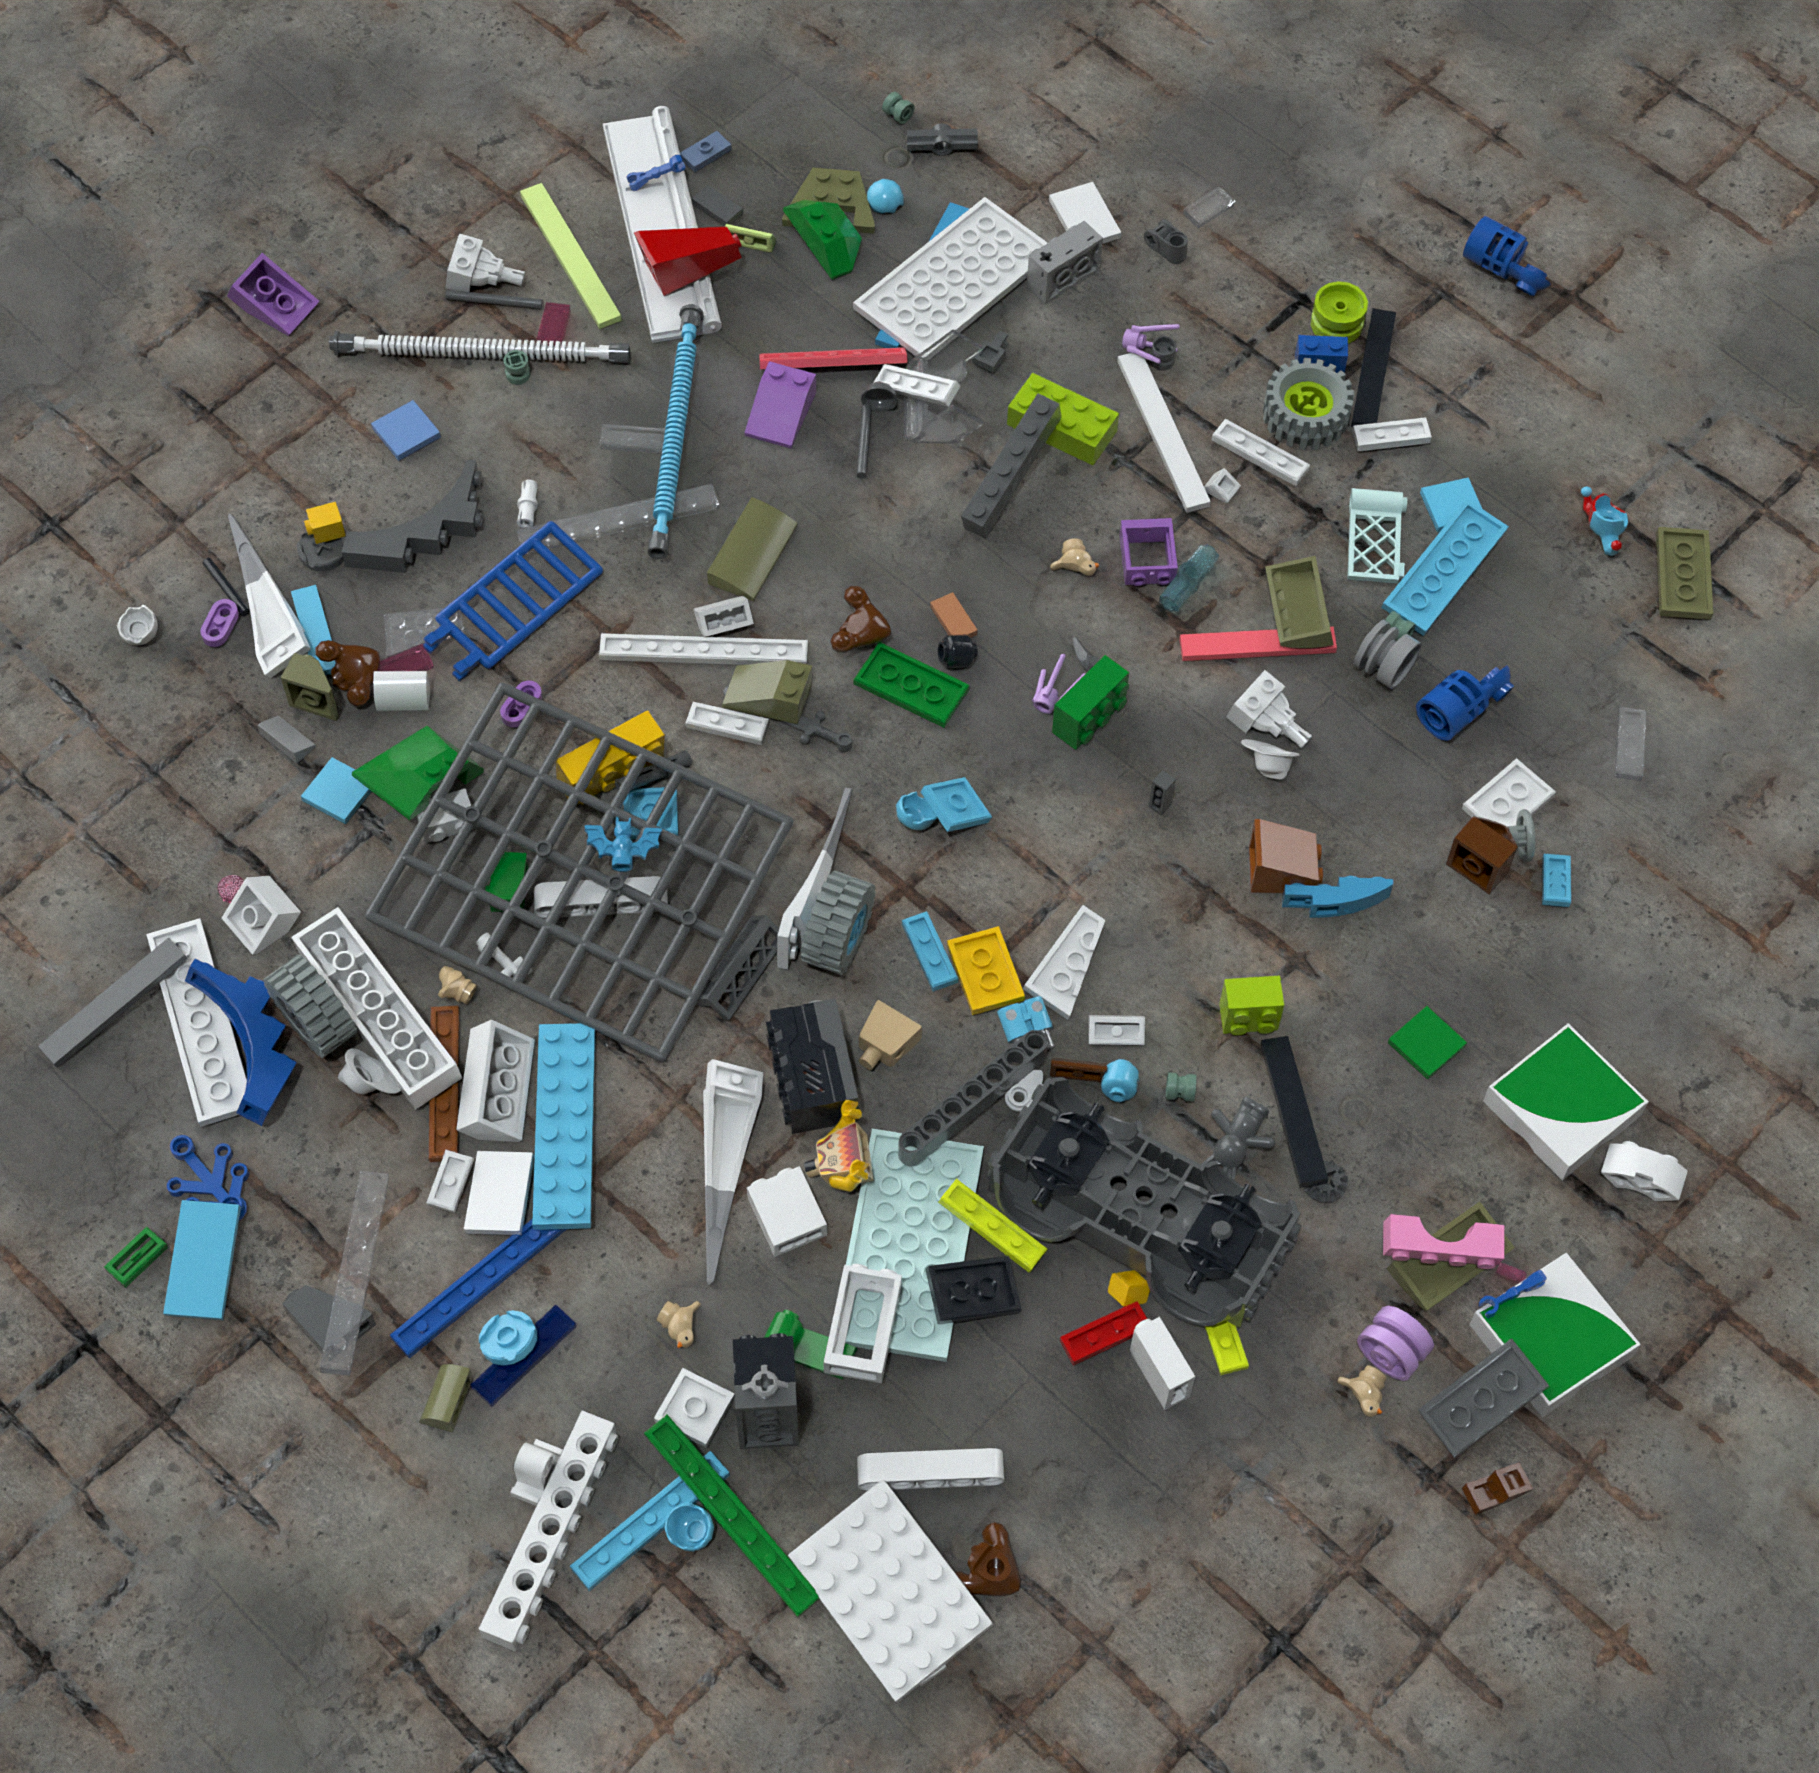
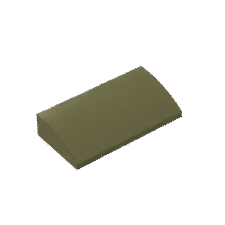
M751 497L707 572L708 584L732 594L744 596L754 602L795 532L798 523L775 507Z
M1316 556L1265 566L1280 646L1317 648L1334 645Z
M1479 1201L1431 1236L1444 1242H1457L1464 1239L1468 1229L1476 1222L1497 1223ZM1504 1234L1505 1256L1515 1247ZM1410 1258L1407 1261L1395 1260L1386 1268L1401 1288L1424 1311L1432 1308L1485 1270L1478 1268L1477 1264L1467 1263L1465 1266H1451L1449 1261L1427 1264L1422 1263L1421 1259Z

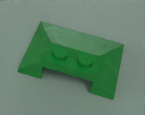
M425 726L352 771V776L408 820H411L426 810L431 793L438 789L460 750L429 726ZM468 757L457 778L464 784H467L484 773V768Z

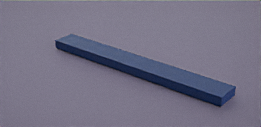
M531 1219L523 1226L522 1235L514 1234L391 1333V1339L410 1359L567 1229L533 1230V1219Z

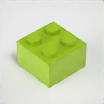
M1280 976L1224 980L1219 1003L1223 1034L1243 1035L1247 1032L1267 1034L1278 1030L1284 1009Z

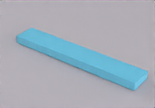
M711 1451L703 1456L723 1481L730 1476L729 1471ZM679 1477L676 1478L571 1564L570 1569L584 1586L591 1591L665 1530L667 1515L674 1507L685 1503L695 1505L699 1500Z

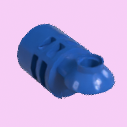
M1484 216L1477 223L1464 247V258L1504 279L1510 276L1518 280L1516 287L1531 296H1535L1537 291L1551 286V283L1545 279L1547 277L1545 272L1530 264H1527L1526 267L1519 265L1528 246L1525 236L1487 216Z
M1507 665L1501 670L1495 667L1480 682L1470 673L1463 670L1451 673L1417 702L1416 711L1419 720L1436 738L1447 741L1452 739L1488 708L1489 699L1493 698L1496 702H1499L1514 688V685L1510 682L1511 672L1509 666Z

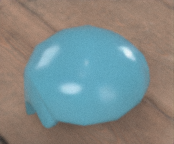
M878 180L868 189L867 200L874 212L895 213L897 207L904 204L902 190L893 180Z
M917 792L901 796L896 804L899 821L910 829L925 830L937 818L925 798L919 797Z
M685 1503L672 1509L667 1515L664 1528L671 1544L685 1551L694 1552L705 1548L713 1536L714 1524L710 1514L705 1509L692 1503Z

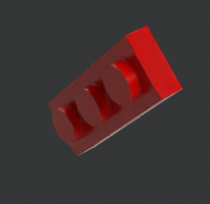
M1138 1301L1061 1336L1060 1343L1074 1366L1131 1339L1136 1325L1146 1320L1147 1317Z

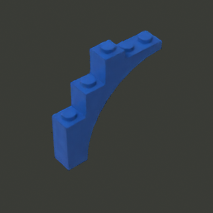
M195 958L189 967L185 982L203 992L221 1008L237 1031L246 1056L247 1082L243 1098L236 1113L262 1126L290 1079L297 1063L287 1055L274 1051L286 1025L274 1017L263 1014L271 997L262 980H257L250 976L247 982L243 983L236 977L227 975L215 969L212 965Z

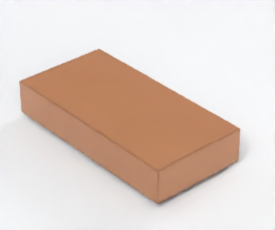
M953 592L930 602V608L948 635L966 634L970 638L977 635V628Z

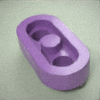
M222 599L213 604L201 627V636L206 645L217 647L227 641L239 617L237 606L233 601Z
M524 681L516 687L542 700L541 687L536 682ZM508 697L500 709L503 723L509 727H519L530 706Z

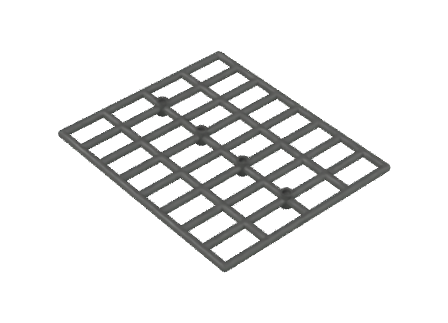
M501 682L493 692L366 911L365 918L578 1023L595 1029V1031L659 1062H664L794 821L788 815ZM506 695L530 706L504 753H501L478 742L502 698ZM539 712H543L564 722L565 725L540 769L537 770L513 757ZM577 728L601 741L575 787L550 776L549 773L574 729ZM610 745H613L636 756V759L611 804L584 791ZM474 751L497 762V765L474 805L465 808L445 797L471 752ZM647 761L673 774L648 819L645 821L620 808ZM507 768H510L533 779L507 827L482 816L481 813ZM682 778L708 790L683 838L662 829V834L658 839L677 848L651 896L624 883L631 870L627 872L618 871L617 874L608 876L589 867L588 865L597 851L593 846H586L579 861L552 849L579 801L605 813L599 823L603 827L605 835L616 817L623 822H628L629 818H631V826L641 830L635 840L637 842L642 837L645 828H660L656 825ZM544 784L569 796L545 840L536 842L516 831ZM718 795L744 807L719 855L692 843ZM440 807L465 819L437 868L412 856ZM754 812L781 824L755 872L728 860ZM482 827L501 837L473 885L448 873L472 829ZM510 842H513L536 853V856L510 902L483 889ZM688 852L713 864L690 908L681 911L660 900ZM633 857V858H632V859H633V866L635 865V863H636L638 857ZM553 861L572 870V873L547 918L544 919L521 908L520 905L543 864ZM408 865L432 878L405 925H401L379 914V911L405 866ZM722 870H726L749 881L724 930L697 918ZM582 876H585L609 889L581 937L556 925V922ZM443 882L468 895L441 943L414 930ZM624 895L645 905L619 954H616L592 942L616 897ZM479 899L504 911L478 959L474 960L450 947ZM656 910L681 922V925L654 972L629 960V957ZM513 917H516L540 930L514 977L511 978L486 965ZM696 929L718 941L693 988L689 989L666 978L665 975L689 931ZM552 934L576 946L548 996L523 984L549 935ZM587 951L613 965L585 1014L559 1000ZM622 969L649 981L623 1031H620L596 1019ZM659 986L686 999L660 1049L633 1037Z

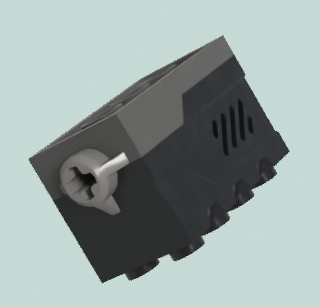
M836 998L824 1001L814 1000L800 1006L770 1010V1021L765 1022L769 1051L771 1050L773 1072L777 1076V1090L779 1099L782 1100V1113L785 1125L790 1124L792 1134L836 1126L842 1117L841 1107L844 1101L858 1102L857 1090Z
M776 1333L765 1338L744 1335L739 1337V1339H733L735 1411L739 1448L799 1446L793 1336Z

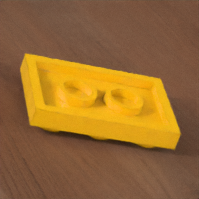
M999 926L947 940V948L972 1015L1025 1001V994Z

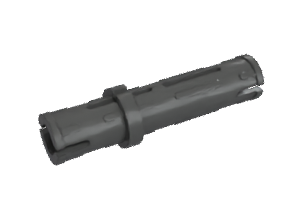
M686 750L666 758L683 767L692 765L691 756ZM653 764L641 770L630 791L662 777L669 778L673 773ZM626 776L615 779L617 791Z

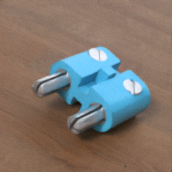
M1042 996L1025 1000L1020 1004L1015 1003L997 1011L1008 1043H1015L1031 1030H1039L1045 1033L1048 1038L1047 1050L1054 1047L1049 1033L1053 1025Z

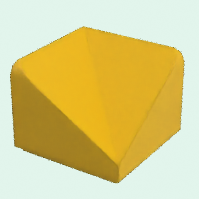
M1135 1270L1112 1273L1108 1293L1123 1307L1136 1301L1139 1304L1147 1302L1150 1289L1147 1280Z

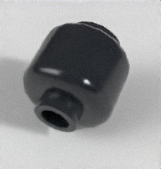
M966 634L946 635L942 642L938 644L937 654L939 661L943 662L947 668H967L972 664L973 659L977 657L978 649L976 643H973L972 639Z

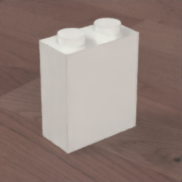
M800 1166L794 1169H783L777 1176L767 1180L765 1178L758 1179L751 1186L747 1187L748 1200L774 1257L827 1236L826 1221Z
M1160 1317L1152 1321L1151 1319H1146L1137 1324L1133 1332L1130 1352L1162 1407L1166 1410L1191 1396L1195 1375Z

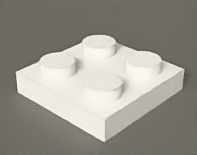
M682 1368L656 1413L654 1422L657 1423L668 1414L689 1440L707 1448L731 1406L735 1394Z

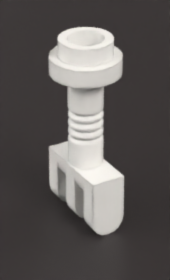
M489 933L483 934L476 942L480 952H482L491 936ZM498 946L492 955L504 968L501 973L509 977L515 975L523 961V958L520 956L512 962ZM532 968L530 969L527 975H530L533 972Z

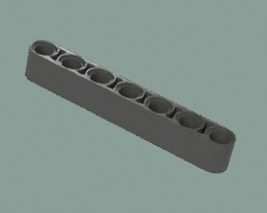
M1039 1030L1027 1032L902 1133L898 1141L899 1160L908 1166L919 1164L1009 1091L1011 1087L1042 1064L1046 1059L1048 1038L1045 1033ZM1030 1046H1038L1040 1049L1034 1050ZM1011 1062H1017V1063H1019L1020 1065H1019V1066H1012V1065H1010L1009 1063H1011ZM998 1079L1000 1082L992 1083L988 1080ZM975 1095L978 1096L979 1099L972 1100L968 1098V1096ZM956 1112L959 1115L952 1117L947 1115V1113ZM935 1129L938 1132L931 1134L926 1132V1130ZM915 1146L917 1149L909 1151L905 1147Z

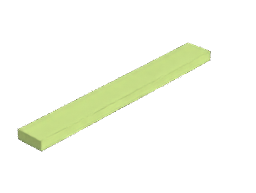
M540 183L521 190V198L598 328L602 329L622 321L621 314L543 184Z

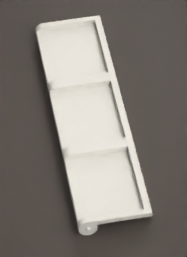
M658 106L652 111V116L603 123L604 135L652 343L682 338L679 313L680 309L688 304L697 305L704 312V317L700 322L699 328H697L696 336L719 331L722 324L710 275L708 274L663 296L645 263L634 232L641 230L698 228L684 171L679 173L671 171L657 179H651L637 191L630 189V183L626 178L629 173L649 171L653 167H659L668 163L672 156L680 155L669 108Z

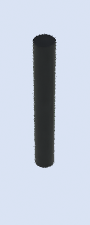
M211 558L204 559L202 564L229 600L236 604L239 613L243 617L247 616L250 613V609Z

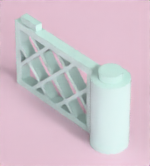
M1351 489L1347 579L1398 583L1399 579L1404 578L1405 563H1400L1401 512L1406 513L1407 497H1403V492ZM1355 519H1366L1371 525L1362 531L1355 524ZM1383 521H1395V528L1387 532L1379 524ZM1374 528L1383 536L1377 542H1374L1366 535ZM1361 538L1370 546L1362 553L1354 546ZM1386 540L1394 547V550L1388 555L1379 547ZM1373 550L1382 558L1375 565L1366 557ZM1360 560L1369 568L1365 572H1353L1354 565ZM1387 562L1393 568V575L1383 574L1378 568Z

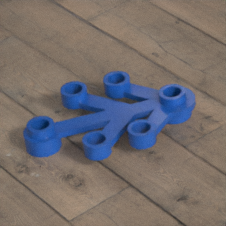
M179 1135L173 1138L170 1143V1150L173 1156L178 1160H185L202 1182L185 1181L178 1177L171 1178L167 1182V1189L170 1195L179 1197L184 1193L211 1194L218 1200V1202L212 1203L240 1205L239 1220H241L247 1212L246 1202L241 1198L243 1182L249 1177L247 1166L243 1163H236L231 1167L230 1173L233 1179L228 1195L222 1186L227 1162L233 1156L230 1146L221 1143L215 1147L214 1155L216 1158L213 1173L211 1174L194 1154L195 1146L190 1137ZM183 1147H187V1148H188V1150H187L186 1152H184V1153H179V1150H180L181 1148H183ZM222 1150L228 1151L225 1156H219ZM238 1170H244L241 1176L235 1175ZM173 1185H181L178 1190H172ZM195 1197L186 1199L187 1201H199Z

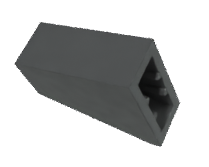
M304 1285L301 1289L293 1290L282 1303L287 1315L329 1362L334 1360L376 1325L373 1315L369 1310L307 1285Z

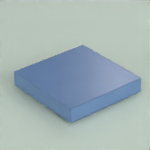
M414 400L371 423L374 432L398 461L441 438L438 429Z

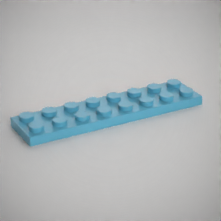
M581 1023L539 1024L533 1230L591 1228L595 1029Z

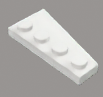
M1082 905L1026 982L1023 990L1033 997L1042 996L1046 1006L1068 1020L1105 919Z

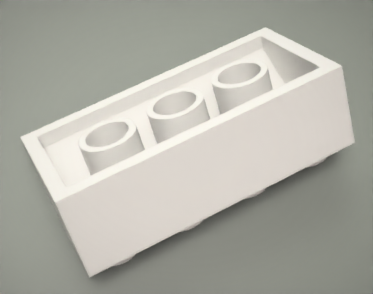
M489 1020L470 1029L457 1131L478 1140L522 1141L535 1039L494 1020Z

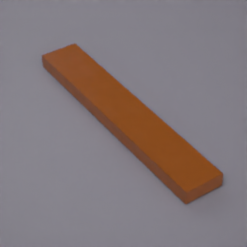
M459 1006L431 1007L430 1030L455 1061L459 1069ZM459 1081L429 1100L430 1162H441L445 1150L458 1153V1131L456 1129L459 1115Z

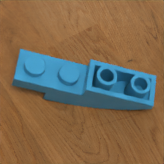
M1346 876L1339 877L1337 886H1330L1328 884L1308 886L1301 883L1285 885L1282 895V907L1309 908V918H1325L1355 913L1389 898L1393 887V879Z

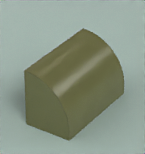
M445 1364L440 1367L419 1423L453 1433L473 1381L470 1368L453 1364Z

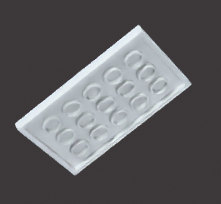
M884 1479L788 1554L798 1570L814 1587L820 1600L897 1703L994 1625Z

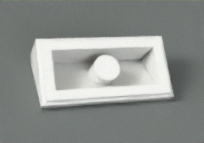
M1089 1015V1044L1144 1045V1016Z

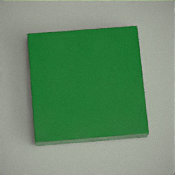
M1428 1006L1422 1009L1388 1040V1044L1427 1080L1467 1045V1042Z

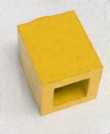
M336 502L306 509L308 520H305L304 524L308 536L313 535L316 544L346 536Z

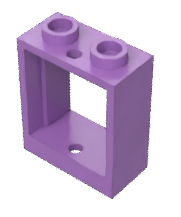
M1172 518L1121 520L1119 537L1125 585L1141 586L1143 584L1166 585L1176 583L1178 567ZM1164 542L1167 566L1131 567L1129 543Z

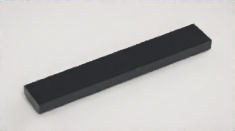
M1372 308L1351 427L1377 423L1396 312Z
M1289 1037L1263 1039L1260 1046L1299 1187L1328 1184V1175Z

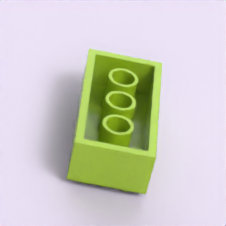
M1032 373L1008 406L1007 425L1016 429L1034 398L1039 393L1059 403L1062 415L1046 444L1094 466L1117 433L1119 413Z

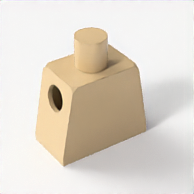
M877 1000L859 1035V1048L864 1051L859 1059V1063L868 1070H872L878 1061L889 1067L894 1066L922 1039V1026L880 1000Z

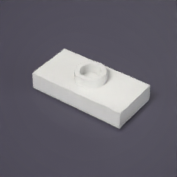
M445 1150L427 1200V1205L455 1213L474 1161L472 1157Z

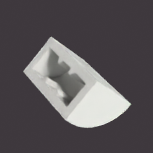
M744 596L693 609L703 637L754 624L748 599Z
M374 671L373 685L376 711L429 710L430 684L427 671Z

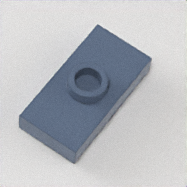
M715 131L682 151L680 156L683 162L696 172L731 151L732 147L718 131Z

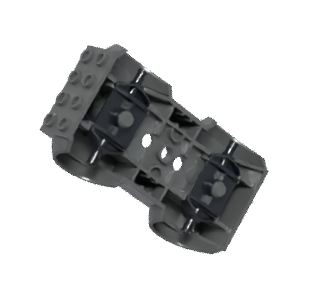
M1048 1077L1043 1086L1039 1084L1032 1094V1103L1029 1107L1024 1106L1017 1118L1018 1124L1014 1129L1010 1128L1003 1139V1147L1000 1151L995 1150L988 1162L990 1166L987 1178H989V1190L995 1193L998 1206L1003 1214L1033 1238L1047 1242H1056L1073 1236L1147 1277L1149 1289L1157 1302L1168 1312L1183 1321L1199 1326H1212L1226 1320L1241 1328L1245 1319L1250 1322L1258 1308L1256 1304L1260 1297L1264 1298L1271 1286L1270 1281L1273 1275H1278L1285 1262L1284 1257L1287 1251L1291 1253L1297 1243V1235L1302 1225L1298 1224L1301 1213L1298 1212L1296 1202L1289 1199L1287 1203H1277L1255 1194L1256 1189L1254 1186H1251V1188L1250 1184H1245L1244 1187L1230 1178L1216 1161L1200 1165L1143 1134L1141 1121L1136 1120L1134 1123L1126 1122L1104 1113L1105 1108L1103 1105L1099 1106V1103L1091 1105L1071 1088L1069 1081L1063 1077L1052 1079ZM1116 1177L1123 1178L1127 1183V1187L1122 1191H1117L1111 1188L1110 1181ZM1140 1191H1146L1150 1193L1152 1198L1147 1202H1143L1136 1197V1194ZM1164 1205H1172L1177 1209V1215L1172 1219H1167L1161 1214L1160 1210Z

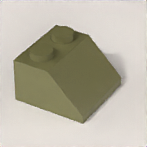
M294 653L281 676L289 706L337 721L339 715L333 693L319 660L311 655Z

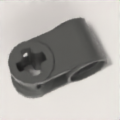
M1163 219L1158 223L1157 227L1144 232V239L1147 245L1161 254L1167 261L1174 264L1185 261L1188 238L1186 234L1174 227L1168 220Z

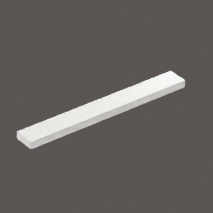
M1135 353L1118 356L1117 362L1186 513L1210 507L1211 501L1145 358Z
M601 633L599 658L600 660L735 665L790 660L807 664L808 640Z

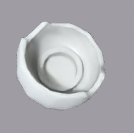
M141 605V607L137 608L129 607L119 618L117 628L120 637L131 645H144L155 637L158 624L153 611L147 606Z

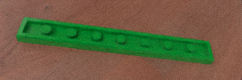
M668 1414L644 1432V1436L797 1618L820 1600L814 1587Z

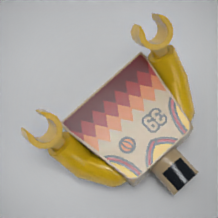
M846 1100L842 1104V1117L838 1124L824 1138L817 1141L818 1158L804 1163L805 1171L809 1178L821 1175L830 1187L847 1192H852L859 1183L874 1181L868 1136L859 1124L855 1122V1119L861 1118L862 1112L856 1109L858 1102Z

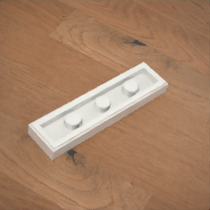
M884 364L874 381L889 384L896 391V394L948 407L960 388L959 383L954 380Z
M1227 419L1222 422L1212 435V441L1294 486H1297L1309 471L1310 464Z

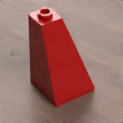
M727 226L641 230L634 232L645 263L663 296L742 258L739 252V248L742 247L737 234L732 235Z

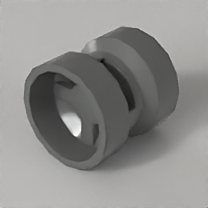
M1160 336L1153 341L1151 355L1161 360L1159 364L1150 361L1155 369L1164 371L1172 368L1174 365L1177 345L1172 338Z

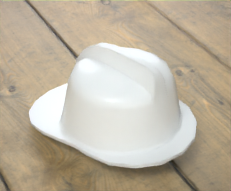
M1248 739L1241 741L1242 745L1254 750L1256 768L1263 776L1268 778L1284 779L1291 767L1293 756H1299L1298 753L1285 751L1265 742Z
M352 1048L346 1051V1064L340 1071L338 1078L351 1090L362 1095L377 1089L390 1094H396L401 1091L380 1061L358 1049Z

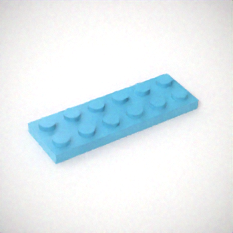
M1466 499L1383 602L1381 608L1388 613L1395 611L1401 615L1403 620L1414 622L1416 624L1415 631L1424 636L1503 537L1509 526Z

